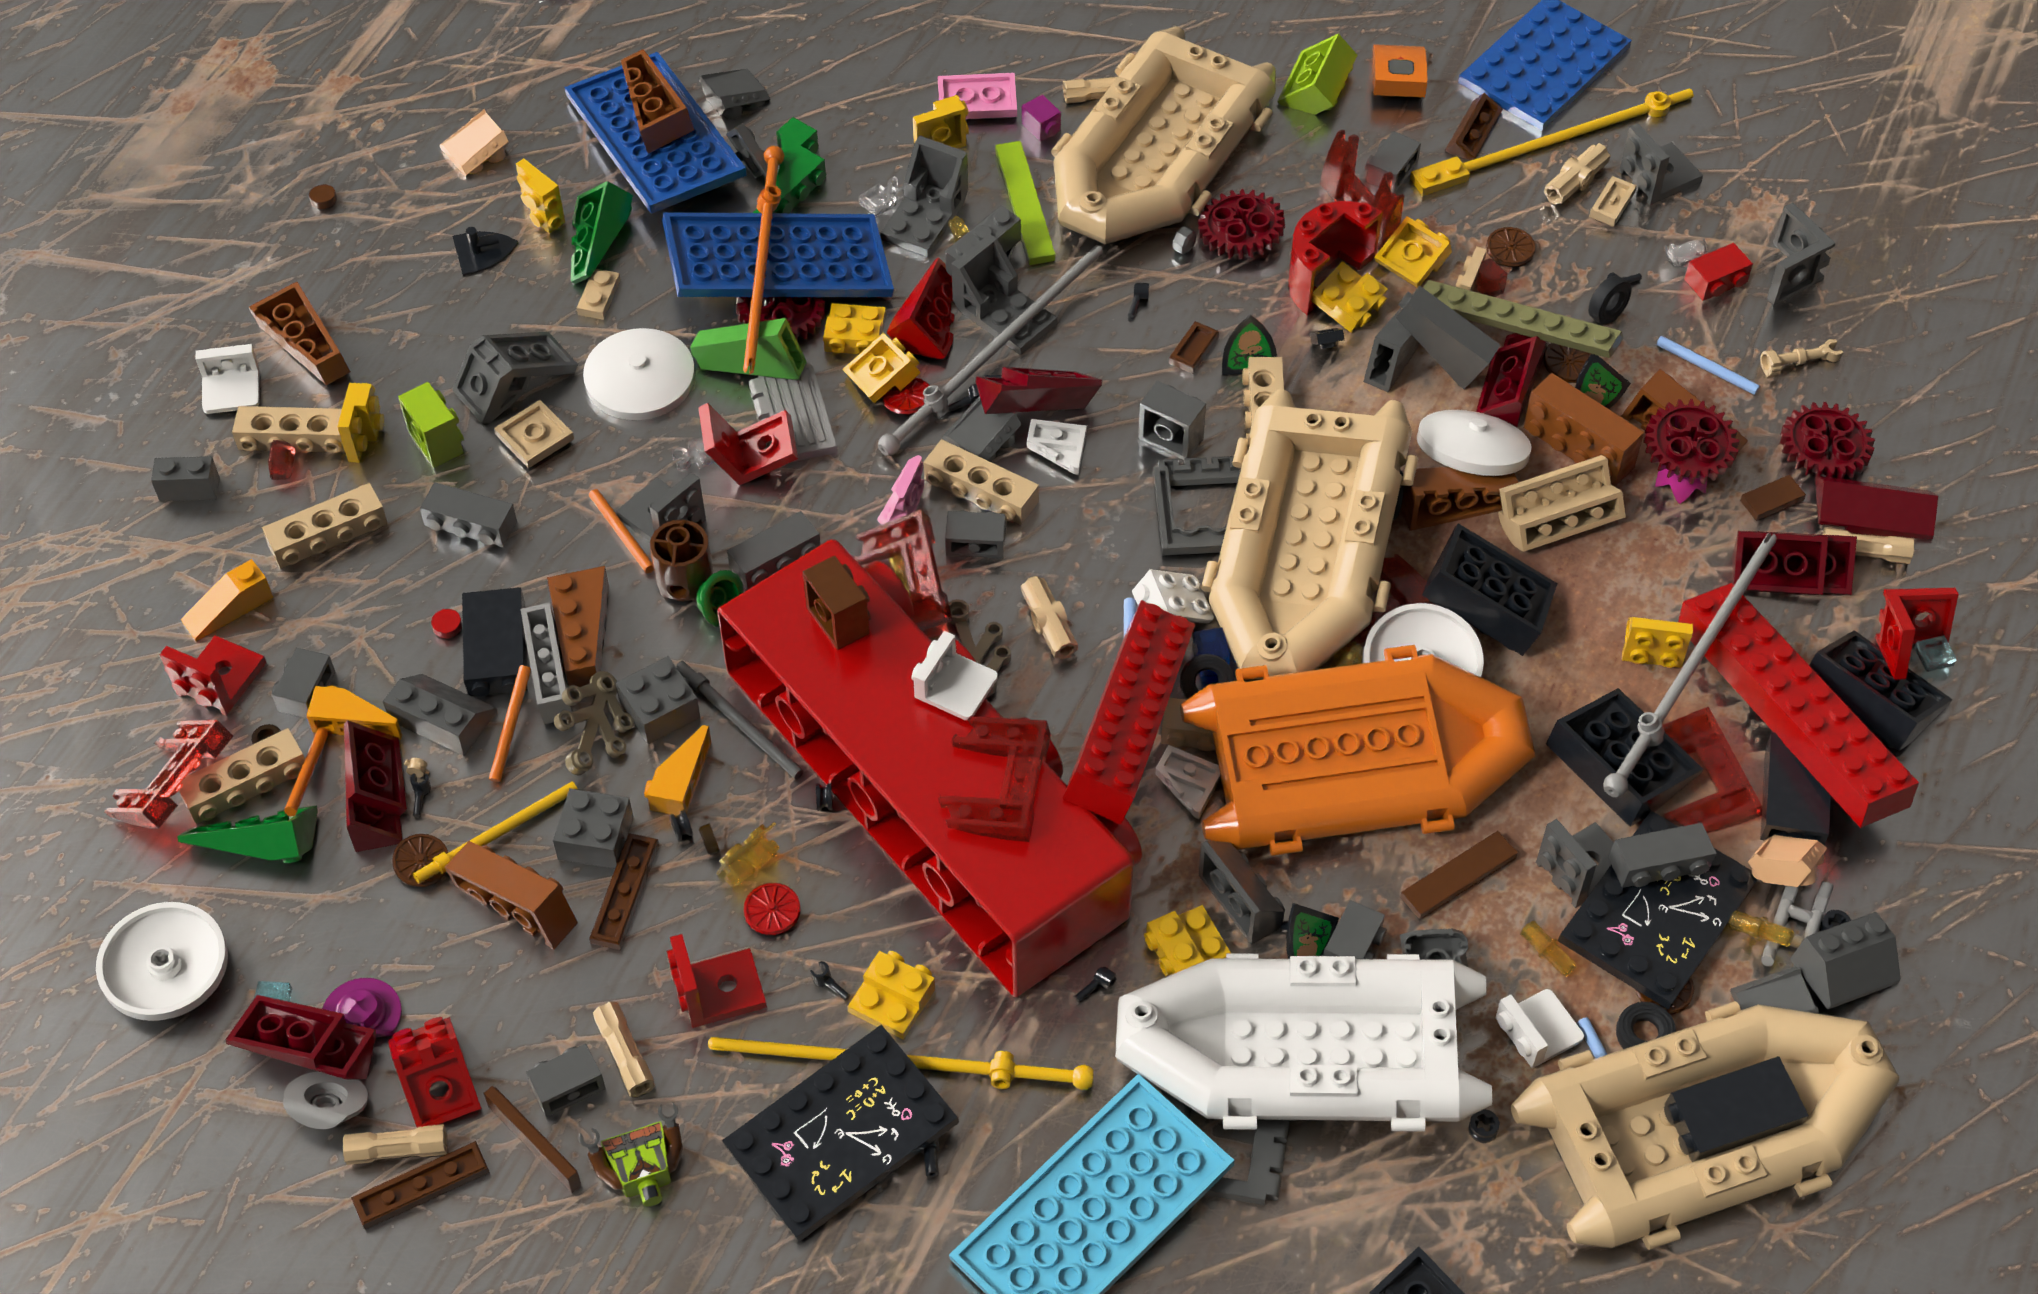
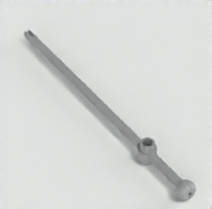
M1099 245L1094 246L941 389L937 385L925 388L923 391V401L925 404L893 434L881 436L878 441L879 450L886 456L896 454L900 448V442L931 413L935 417L945 415L949 411L947 398L1103 253V247Z
M1768 533L1655 712H1646L1639 717L1637 727L1640 736L1618 771L1611 773L1604 779L1603 787L1608 795L1620 797L1625 794L1628 789L1627 778L1647 746H1657L1663 741L1664 728L1662 722L1776 543L1777 537L1775 534L1771 536V533Z

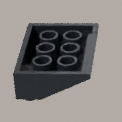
M1458 523L1428 577L1422 595L1433 604L1453 611L1467 623L1479 629L1481 633L1489 635L1509 650L1523 656L1542 633L1558 583Z
M1855 630L1819 650L1809 664L1870 731L1879 736L1885 745L1896 748L1898 751L1909 745L1953 700L1909 668L1906 679L1894 680L1880 648Z
M1617 688L1557 720L1546 745L1631 827L1645 819L1651 810L1653 812L1658 810L1699 776L1703 768L1664 732L1663 741L1657 746H1647L1627 778L1628 789L1626 793L1620 797L1608 795L1603 787L1604 779L1611 773L1618 771L1640 736L1637 727L1638 720L1644 714L1629 697Z

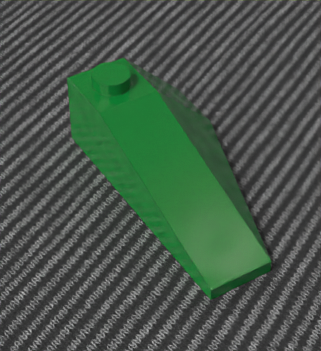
M608 181L577 196L572 217V226L576 228V235L572 237V245L576 246V251L571 257V282L574 284L591 277L632 212L631 203L633 195Z
M317 805L298 808L295 816H288L282 810L278 811L277 815L266 817L262 821H260L259 815L235 822V826H232L231 821L190 828L177 836L178 842L266 860L283 859V863L296 862L302 859L301 855L312 849L318 814Z

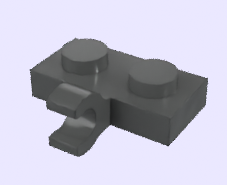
M744 123L726 133L737 150L735 154L741 162H745L755 178L767 173L768 164L763 156L765 151L761 150L755 141L753 132Z

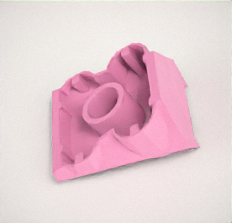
M920 455L908 460L891 489L893 494L877 519L885 529L894 527L906 529L914 516L924 489V480L921 479L923 462Z

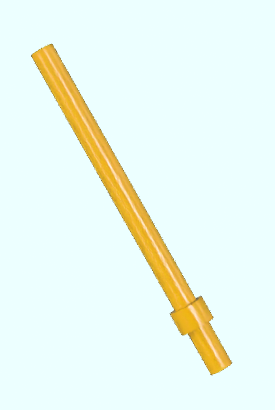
M571 781L469 841L479 846L487 845L565 800L569 788L577 790L578 788ZM466 843L447 854L442 852L433 858V862L414 872L413 876L417 883L420 884L439 872L441 874L447 872L445 866Z

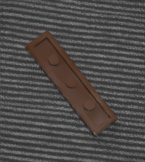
M1496 831L1403 890L1400 898L1420 920L1514 860L1518 852L1499 831Z
M628 833L589 937L590 944L621 950L659 847L658 839Z
M491 1086L484 1092L487 1105L492 1112L571 1193L576 1191L581 1186V1181L577 1170L496 1087Z
M474 1141L353 1196L351 1199L366 1230L490 1172L477 1142Z

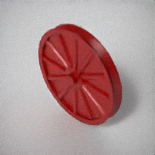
M915 377L901 391L896 386L892 387L882 396L883 403L888 410L894 413H915L925 404L923 401V391L930 385L926 381Z
M766 883L756 887L749 893L744 902L746 922L753 930L765 935H777L786 932L795 925L800 915V902L797 894L790 887L780 883Z

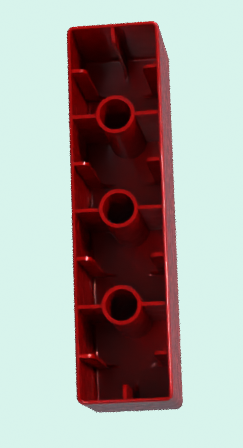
M830 539L717 609L725 664L730 677L826 786L827 783H832L834 795L1013 997L1022 995L1129 919L1131 915L1133 867L1141 861L1143 856L1141 844L1129 821L1124 817L1120 825L1062 799L1067 787L1061 779L1063 774L1062 760L1049 736L1033 720L1023 717L1009 724L986 698L971 720H963L915 698L914 680L911 679L915 666L918 663H923L927 657V651L932 640L912 620L914 608L911 598L902 581L889 566L876 560L862 567L839 541ZM834 555L842 565L846 564L850 568L857 586L862 585L869 596L867 609L871 616V620L868 621L869 634L839 650L836 649L806 607L802 572ZM955 640L956 653L976 662L967 648Z

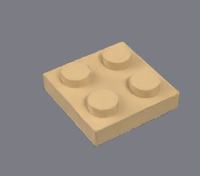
M538 400L494 428L496 436L527 468L532 467L574 440L573 432L541 400Z

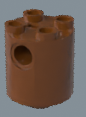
M673 520L656 529L650 539V552L656 584L660 594L665 598L677 601H696L699 587L713 574L708 536L705 530L695 522Z

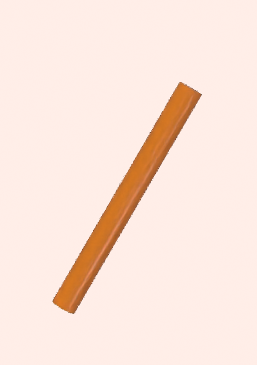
M598 489L592 490L589 493V497L646 574L653 572V563Z
M519 666L489 775V780L493 782H501L531 668L528 666Z
M321 727L316 731L284 809L285 814L288 816H295L329 734L325 728Z

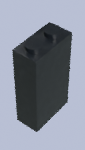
M521 587L462 593L463 680L467 694L470 696L484 697L490 694H512L519 666H527V643L521 609L525 608V601Z
M1771 732L1765 748L1760 840L1764 841L1773 835L1818 840L1825 845L1829 836L1831 795L1785 746L1775 732Z
M1779 1056L1671 1092L1664 1104L1665 1116L1668 1122L1675 1126L1679 1134L1680 1148L1685 1155H1689L1692 1162L1803 1125L1809 1116Z

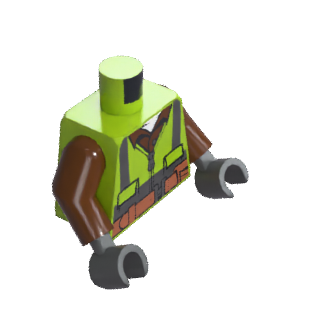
M673 1102L675 1113L670 1117L664 1116L662 1104L660 1105L658 1115L665 1121L666 1125L662 1126L661 1121L602 1140L600 1141L602 1147L597 1145L600 1135L596 1129L591 1128L594 1140L590 1144H586L582 1134L579 1133L578 1141L582 1146L589 1149L590 1152L587 1155L597 1177L612 1189L622 1190L626 1197L640 1194L643 1205L646 1207L659 1204L663 1199L659 1188L671 1183L670 1173L677 1169L683 1150L680 1127L678 1123H675V1118L678 1114L677 1104Z

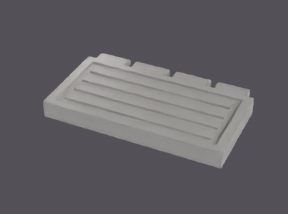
M812 362L806 363L799 379L758 376V378L749 381L752 398L754 399V405L760 421L783 410H786L791 415L798 459L793 462L837 453L836 442ZM772 441L766 443V448L771 445Z

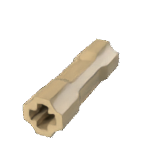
M1117 77L1063 81V94L1066 104L1101 99Z
M1824 528L1822 535L1857 536L1855 555L1882 558L1886 561L1910 564L1913 558V538L1853 534L1847 530Z
M608 1002L605 1005L599 1006L593 1012L594 1019L615 1059L629 1096L639 1097L649 1093L656 1085L646 1061L642 1058L630 1033L619 1003Z
M444 1124L375 1134L371 1132L345 1134L343 1137L344 1162L347 1165L409 1156L429 1157L446 1155L448 1151L447 1131Z

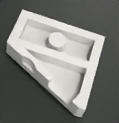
M1031 419L1027 437V448L1069 472L1079 475L1087 426Z
M1170 745L1166 748L1156 766L1155 772L1156 776L1191 814L1198 819L1221 779L1219 765Z

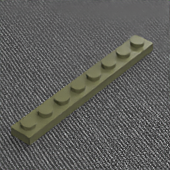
M1428 280L1423 287L1466 320L1529 337L1538 336L1543 341L1602 357L1611 358L1623 340L1622 331L1436 281Z

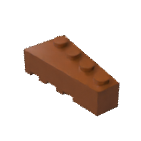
M644 49L621 60L638 127L648 154L694 131L687 107Z
M1450 467L1416 469L1413 485H1404L1401 511L1410 531L1502 511L1499 489L1519 482L1514 473L1486 476L1466 473Z
M468 841L445 866L447 873L457 888L485 906L490 902L499 915L508 921L513 916L523 925V930L534 936L537 932L545 938V944L553 950L578 923L562 893L564 889L557 880L551 877L546 879L540 876L533 868L529 866L524 868L518 865L509 856L501 857L486 845L479 846Z

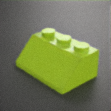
M1339 33L1302 50L1277 102L1282 106L1314 115L1324 110H1331L1337 104V98L1340 91L1345 87L1348 74L1353 70L1357 54Z

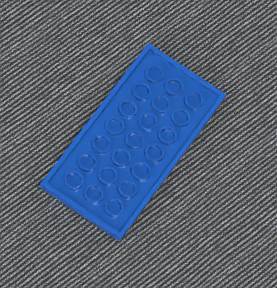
M658 52L648 56L687 107L694 131L649 154L638 127L622 65L564 87L568 99L651 214L747 176L746 167Z
M663 212L662 222L677 296L752 297L762 213ZM773 213L763 297L893 296L894 287L874 214Z

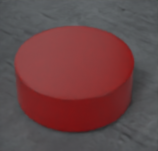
M442 609L432 617L431 625L433 631L440 638L448 639L455 637L462 629L460 615L455 610Z

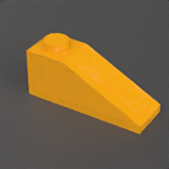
M252 559L227 572L181 619L183 625L196 642L273 599L274 597L267 578Z
M315 686L307 712V719L313 733H316L317 729L322 727L327 729L329 734L344 735V723L348 720L392 735L401 740L402 733L397 718L344 688Z
M702 725L656 769L653 779L647 781L644 796L648 798L650 811L677 816L684 809L687 814L712 743L709 726Z

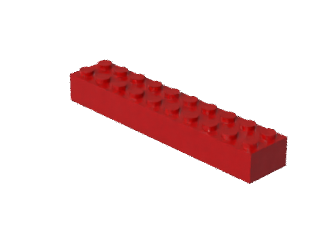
M1732 583L1683 601L1678 622L1693 624V633L1690 641L1695 646L1734 587ZM1742 595L1706 652L1705 657L1766 725L1778 735L1785 746L1860 828L1910 808L1919 782L1746 597Z
M1143 600L1140 601L1124 636L1062 799L1121 825L1135 798L1195 627L1194 623L1182 616L1169 613L1155 604L1147 603Z

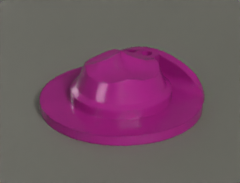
M358 978L345 982L328 996L322 1007L325 1010L343 1013L346 1023L375 1029L376 1038L392 1036L396 1032L402 1017V1006L396 991L387 983L374 978Z

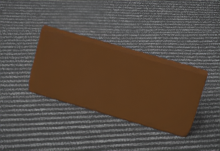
M1485 93L1481 94L1470 105L1445 151L1470 161L1474 160L1503 109Z

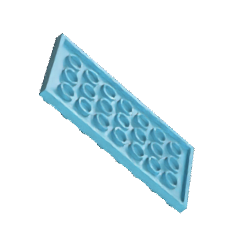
M1138 1073L949 1254L950 1260L985 1294H1104L1234 1166L1235 1160Z

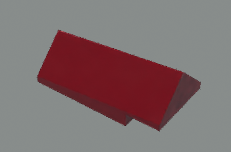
M1518 333L1507 335L1504 346L1497 350L1490 361L1476 412L1497 417L1517 427L1542 365L1549 342L1541 340L1538 336L1529 337Z
M1002 367L1001 378L976 376V385L984 413L999 414L1085 409L1102 386V380L1076 371Z
M1816 476L1818 524L1844 526L1845 530L1853 534L1933 539L1939 497L1935 493L1928 490Z
M1738 530L1733 551V585L1736 584L1765 536L1771 533V536L1773 534L1776 535V543L1746 590L1823 595V593L1852 595L1857 536Z
M347 720L344 723L346 823L355 853L397 845L402 841L400 816L407 810L399 738Z
M257 995L225 1040L226 1044L342 1079L355 1080L367 1079L376 1030L346 1023L343 1013Z

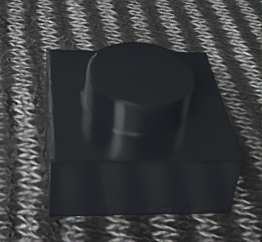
M1339 328L1310 332L1311 343L1320 345V349L1336 347V342L1345 340L1343 329Z

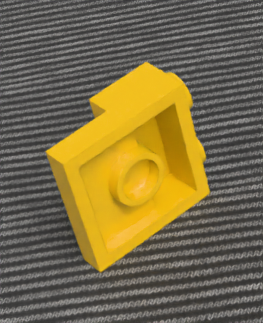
M958 95L933 102V111L914 116V143L920 135L957 149L965 147L966 135L969 134L966 122L968 108L965 101H961Z
M523 158L516 163L517 181L522 192L521 199L530 208V219L534 225L542 227L550 234L565 223L559 186Z
M1406 216L1374 258L1377 263L1418 288L1432 271H1438L1452 253L1449 238L1440 232L1435 234L1429 230V227L1419 219L1414 221Z
M1342 261L1314 290L1312 302L1351 333L1358 325L1362 328L1372 316L1370 312L1373 309L1378 311L1387 300L1384 295L1388 289L1369 273L1362 277Z
M831 303L830 314L826 319L823 335L824 352L860 354L883 333L886 308Z
M884 333L842 369L874 404L892 387L896 386L901 391L921 373L917 369V366L920 364L909 351L906 354L903 353L906 349L897 338L891 341Z
M349 383L337 428L348 462L359 463L362 452H365L367 449L368 441H376L379 430H383L384 415L380 413L379 398L374 394L375 387L369 383Z
M1203 905L1180 915L1173 911L1147 922L1144 939L1148 948L1151 951L1155 950L1159 956V965L1165 976L1173 975L1212 958H1226V953H1231Z
M879 951L863 975L864 982L847 1006L848 1013L876 1027L882 1024L888 1033L904 1040L934 993L935 978L932 977V972L923 965L917 964L914 968L904 963V958L897 952L889 951L885 954Z

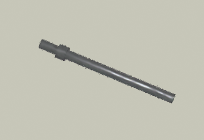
M680 661L676 665L681 675L689 682L688 685L697 694L702 693L794 779H798L803 774V770L710 686V681L702 673H696L684 661Z

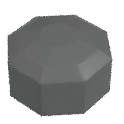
M1182 227L1173 239V249L1181 254H1187L1196 242V231L1188 227Z

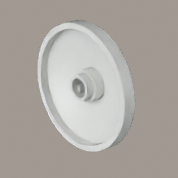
M639 328L616 333L599 343L586 360L583 377L590 400L600 410L620 419L647 420L674 410L688 397L695 381V367L689 349L681 340L664 331Z
M1444 410L1431 413L1421 420L1417 433L1418 445L1429 457L1447 467L1471 474L1499 476L1515 473L1527 465L1531 453V443L1521 430L1502 419L1474 411Z
M1408 604L1389 611L1374 624L1367 636L1363 650V663L1384 661V649L1415 645L1418 656L1433 654L1481 677L1483 671V651L1472 627L1453 611L1434 604ZM1411 657L1395 659L1394 661L1411 660Z
M163 902L148 905L124 917L110 930L103 940L96 960V976L99 986L114 1008L132 1018L159 1021L178 1017L202 1004L220 984L228 961L226 940L216 921L198 907L180 902Z

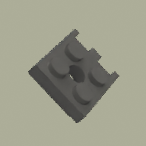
M1638 123L1629 127L1619 172L1621 175L1627 173L1632 178V184L1637 185V192L1640 190L1644 191L1648 196L1647 203L1649 205L1702 182L1703 174L1672 142L1660 147Z
M1792 202L1784 206L1773 242L1787 256V258L1777 263L1768 292L1767 300L1773 306L1824 280L1825 276L1820 272V269L1829 265L1831 258L1826 254V251L1835 247V242L1823 229L1818 227L1804 211L1800 210Z
M691 472L671 488L657 477L617 509V516L648 542H650L654 531L667 522L688 520L695 523L698 521L703 523L706 521L700 478Z
M1555 819L1546 826L1536 864L1549 871L1553 876L1552 882L1559 890L1562 889L1565 893L1569 894L1572 898L1571 904L1576 908L1584 903L1611 866L1608 856L1614 842L1596 822L1572 836L1558 819Z

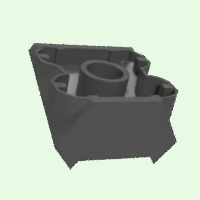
M748 69L713 73L699 77L706 99L720 115H724L726 118L735 119L743 114L744 108H758L763 106L766 101H770L766 89Z
M979 396L942 437L945 441L992 462L999 448H1009L1015 443V431L1022 424L1016 413L985 414Z
M1451 928L1416 930L1400 934L1402 954H1419L1420 960H1454L1468 967L1466 957L1468 939L1463 934V931Z
M1795 966L1730 989L1734 1001L1739 1004L1741 1010L1759 1004L1818 1014V1008L1815 1006L1801 975V968Z

